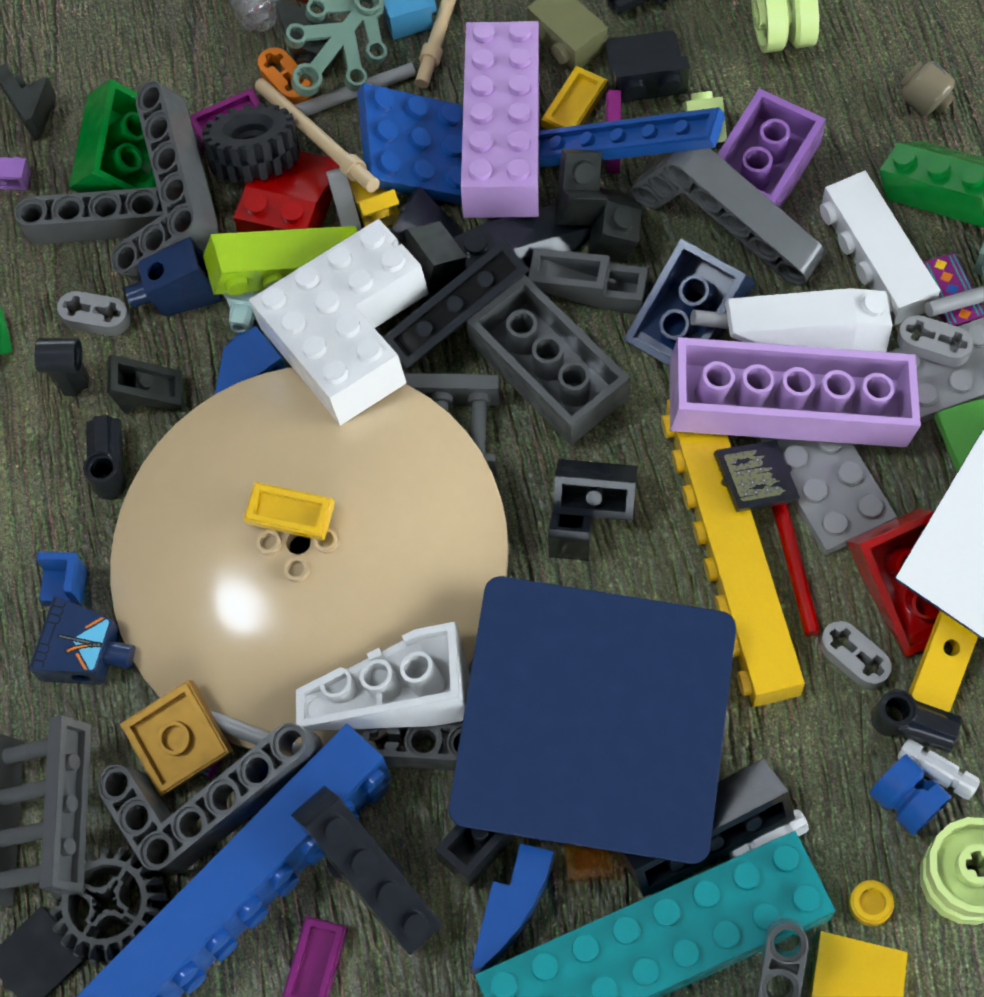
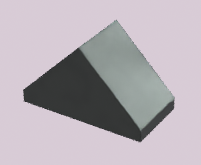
M441 221L404 230L408 250L421 264L429 292L428 295L420 299L421 305L463 272L467 258Z

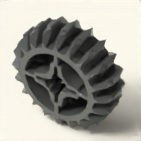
M108 847L102 848L100 859H97L91 851L85 853L87 864L84 866L83 893L66 895L52 892V897L61 902L60 905L49 909L51 916L61 918L53 925L55 933L65 934L61 944L67 949L74 947L73 955L79 959L84 958L89 953V961L95 965L101 962L104 955L109 964L161 911L156 909V907L168 903V897L164 893L158 892L165 885L164 880L161 877H153L156 871L145 868L136 854L129 858L128 850L123 847L117 850L114 857ZM119 874L117 877L112 876L111 880L102 887L90 886L95 880L105 875ZM134 880L137 881L141 892V905L138 914L133 912L128 906V899L132 893L130 887ZM81 897L88 901L90 905V911L85 920L88 924L84 931L81 929L78 920V906ZM97 897L104 902L106 900L109 902L114 901L117 903L116 906L124 913L121 914L114 909L112 911L109 909L104 910L102 905L94 898ZM116 924L129 926L125 931L116 936L99 939L101 933L106 935L108 930Z

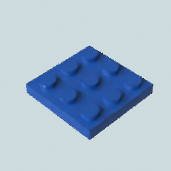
M363 83L357 91L363 160L367 170L379 180L378 188L389 191L394 189L395 192L412 195L416 188L421 187L431 199L462 205V105Z

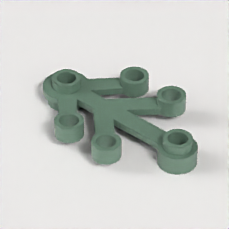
M309 0L307 2L305 16L313 23L322 22L326 14L349 13V15L343 22L305 26L299 23H292L287 27L284 39L286 44L294 49L303 47L306 41L329 39L311 63H302L294 69L291 85L297 94L312 96L318 92L322 82V73L342 48L347 67L344 77L346 87L352 91H358L361 85L366 83L367 72L361 65L355 31L363 22L368 41L364 51V58L372 65L381 64L385 60L387 47L382 42L377 19L383 13L384 0ZM367 2L372 8H365L360 3ZM314 6L319 7L322 13L316 14L310 8ZM297 32L302 38L299 40L293 39L290 33ZM370 49H378L382 55L374 56L371 54ZM350 75H358L362 81L354 82L350 79ZM306 79L311 82L312 86H303L299 81Z

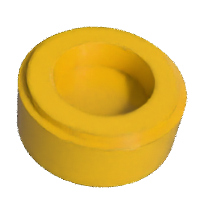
M867 880L859 883L849 897L851 915L856 921L865 926L873 927L883 924L890 917L894 909L892 892L879 881Z

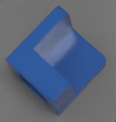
M37 552L36 561L43 569L39 598L43 606H50L53 596L83 607L88 570L78 554L70 552Z

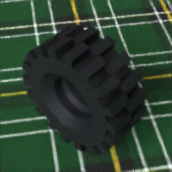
M258 103L257 107L251 108V105L248 104L242 105L243 109L236 110L234 107L227 110L228 114L226 115L222 113L216 115V121L209 120L206 123L207 128H203L202 137L209 167L213 175L218 174V178L222 180L228 177L230 182L235 183L240 179H244L245 183L253 182V178L259 177L261 181L269 179L268 175L272 173L275 176L282 174V168L290 169L294 166L293 161H298L300 147L292 113L289 114V110L286 108L279 109V105L272 104L267 108L265 103Z

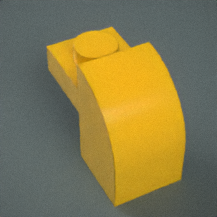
M348 179L363 228L377 219H380L385 226L392 225L399 215L397 208L399 201L395 190L389 191L378 188L374 192H368L357 181Z

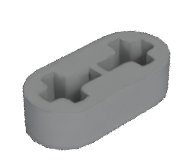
M340 168L326 171L341 227L356 226L357 231H360L362 228L348 178L340 171Z
M71 291L63 295L57 304V310L63 323L73 330L117 336L125 332L130 325L131 317L125 303L115 297ZM81 305L84 311H76L75 315L71 316L69 310H76L77 306ZM113 311H117L119 317H113L111 322H107L104 316L109 317L113 314Z
M913 315L904 319L897 334L898 345L904 352L916 354V357L950 367H957L966 363L974 345L973 338L967 330L920 315ZM913 330L921 331L918 341L911 339ZM952 341L959 343L957 353L949 351Z
M836 621L826 626L820 640V648L824 656L862 688L873 690L883 686L891 673L892 667L890 658L886 653L848 622ZM831 635L836 638L845 635L848 638L847 648L842 645L837 649L832 647L833 637ZM861 660L868 665L874 661L878 663L880 667L877 672L880 676L875 673L869 676L863 673L865 664Z

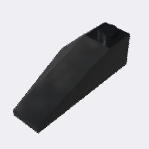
M556 204L539 208V217H505L483 223L453 239L467 256L463 271L503 239L508 241L530 269L534 248L576 252L590 239L591 225L554 224Z

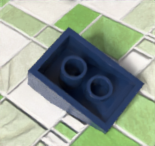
M681 238L625 335L624 340L669 366V360L678 337L718 340L726 330L691 325L690 315L692 310L726 313V300L729 298L747 297L756 281Z

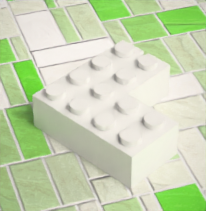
M377 219L249 299L260 329L341 426L406 384L397 353L375 328L425 297L429 292L421 264L402 244L399 245L398 239L380 219Z

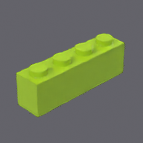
M356 226L211 234L203 254V259L213 294L237 296L246 292L263 291L358 232Z

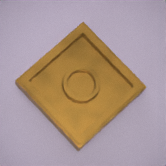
M187 680L120 724L160 796L169 794L234 752L193 680Z

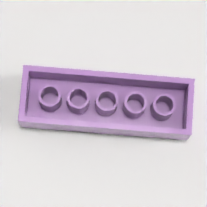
M539 21L466 22L461 163L463 218L539 217Z
M678 337L669 360L670 431L907 447L921 426L916 354Z

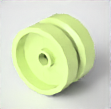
M751 0L755 34L758 45L763 53L782 51L788 40L796 49L815 46L819 35L818 0Z
M966 817L947 825L928 846L920 863V885L927 902L941 916L958 924L978 925L984 923V818Z

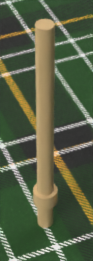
M441 0L428 43L422 46L419 55L421 64L415 79L416 86L420 88H428L434 68L440 64L443 55L441 46L456 0Z
M261 78L256 81V91L271 104L279 105V109L286 108L289 110V114L292 113L295 126L340 166V171L349 180L357 181L368 192H374L378 189L379 180L367 170L365 162L357 155L349 154L266 79Z

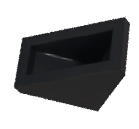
M552 513L548 529L549 557L589 561L593 517Z

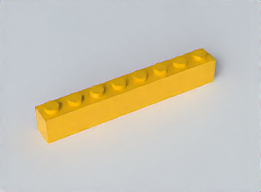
M669 399L667 400L666 415L661 416V425L665 438H672L675 450L671 451L674 470L676 474L682 473L686 485L682 486L685 506L687 509L693 508L697 520L692 522L696 543L698 546L704 544L708 558L703 559L707 580L708 582L715 581L719 595L714 596L716 610L728 613L736 624L733 657H738L741 671L737 672L740 691L743 696L749 695L752 707L799 697L802 694L805 682L752 512L747 510L736 513L727 488L721 484L723 477L713 453L716 450L731 447L728 435L670 431Z

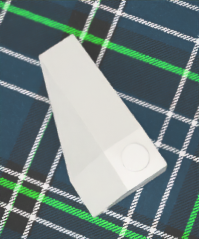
M847 288L729 298L725 302L730 337L742 342L886 352L892 330V320L886 291Z
M449 622L414 629L402 635L403 640L383 651L377 648L367 653V659L347 669L339 667L296 689V725L310 731L340 730L346 723L353 729L429 727L463 721L470 673L457 624Z

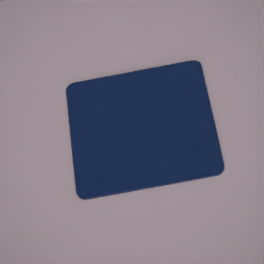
M504 576L494 577L489 580L484 589L449 802V816L456 825L465 828L687 864L702 862L708 856L711 845L736 634L734 619L724 611Z

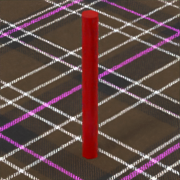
M788 503L772 506L804 634L806 637L818 635L821 633Z

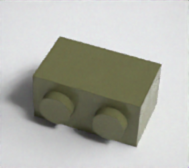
M536 0L527 7V21H539V42H542L551 50L552 55L560 64H566L572 70H574L575 66L582 68L606 50L608 27L578 0Z

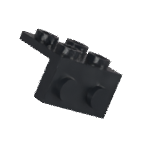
M675 32L647 33L610 38L606 41L605 49L613 90H621V102L687 94L690 67L687 56H681Z

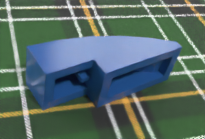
M520 843L510 885L493 881L471 966L474 975L494 966L521 935L546 889L554 864V851Z

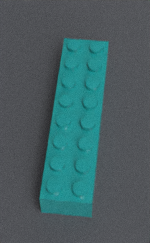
M793 831L477 973L475 977L483 997H664L762 952L767 928L774 920L781 917L792 918L800 923L806 932L830 921L836 910L796 831ZM782 930L775 936L774 945L791 939L798 934L792 930Z

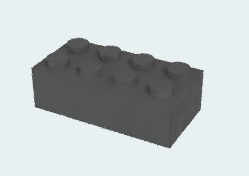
M526 275L467 320L469 343L571 446L629 399L630 377Z

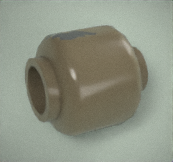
M919 61L900 82L904 86L901 90L902 98L923 116L931 114L934 110L941 114L956 98L951 94L956 85L955 79L935 61H928L925 64Z

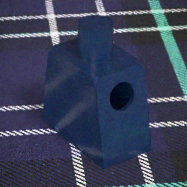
M191 237L140 260L138 269L141 281L125 287L126 297L132 308L152 302L163 316H170L223 301L221 294H213L203 253Z

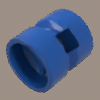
M906 754L880 778L868 794L885 810L894 809L897 812L895 820L912 836H915L936 816L952 796L935 780L926 781L924 779L925 770Z

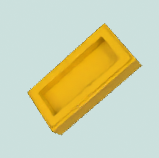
M575 66L541 118V127L554 129L584 125L608 88V80Z
M254 482L243 521L252 526L324 541L335 501L333 498Z

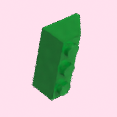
M109 79L87 95L69 189L83 193L157 187L136 106L137 92Z
M924 141L897 143L879 169L887 200L984 228L983 157Z

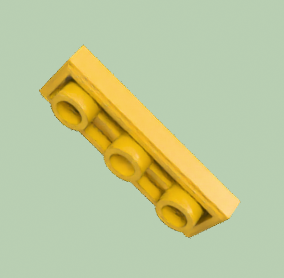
M939 610L908 693L916 701L950 712L978 636ZM946 641H949L952 645V652L949 655L944 651Z

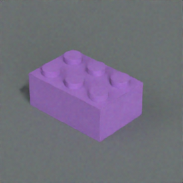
M759 88L719 150L718 155L781 209L821 145L826 119Z

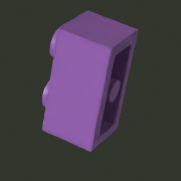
M17 156L12 158L0 157V189L28 190L31 169L26 158Z

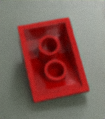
M300 151L298 161H293L294 166L290 169L282 168V174L275 176L272 173L268 175L269 179L262 181L260 177L253 178V182L246 184L233 217L237 232L321 228L333 197L326 171L340 168V166L332 158Z
M920 508L846 540L859 574L904 657L911 656L925 649L939 613V609L894 579L934 512Z

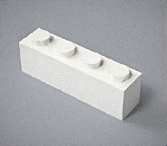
M866 170L825 187L822 204H820L821 216L825 223L832 225L836 231L841 250L846 255L850 254L855 262L856 272L860 281L864 285L868 284L871 290L886 291L892 325L895 326L902 323L909 316L925 313V303L938 299L940 289Z

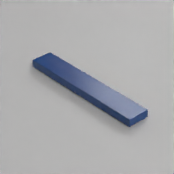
M720 107L539 130V168L560 165L562 149L599 150L603 153L602 160L716 148L726 115Z

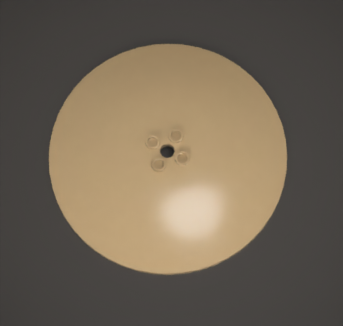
M292 367L280 369L238 382L216 393L195 407L167 432L143 462L128 489L114 531L110 559V586L113 608L124 643L134 645L136 648L133 662L143 678L160 698L187 680H193L210 710L272 733L283 724H296V689L339 667L347 669L367 659V653L377 648L383 651L403 640L402 635L414 629L455 622L458 626L469 669L473 662L485 586L494 577H507L509 555L507 521L494 476L480 449L451 414L431 398L404 384L340 426ZM254 482L333 498L335 506L325 540L321 541L310 538V547L306 552L293 554L290 552V544L298 535L246 524L243 518ZM365 729L354 730L362 737ZM381 729L379 736L376 738L372 737L371 740L376 741L388 736L387 730ZM339 730L312 732H315L320 737L324 747ZM223 732L226 739L233 745L248 750L256 746L253 743ZM299 737L295 742L302 744V738Z

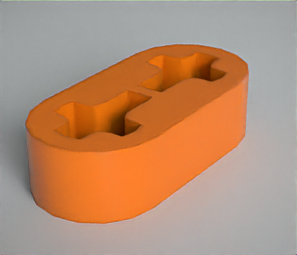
M273 47L264 50L259 55L258 67L261 77L266 79L290 102L296 105L312 98V96H301L293 89H289L288 83L291 82L294 69L298 64L286 51ZM272 63L276 66L281 65L282 72L280 73L274 66L269 67V65ZM306 79L299 81L303 86H311V82Z

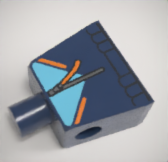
M53 596L29 669L39 681L101 685L106 680L110 665L124 669L131 668L136 648L134 645L118 642L120 630L112 619L60 597Z

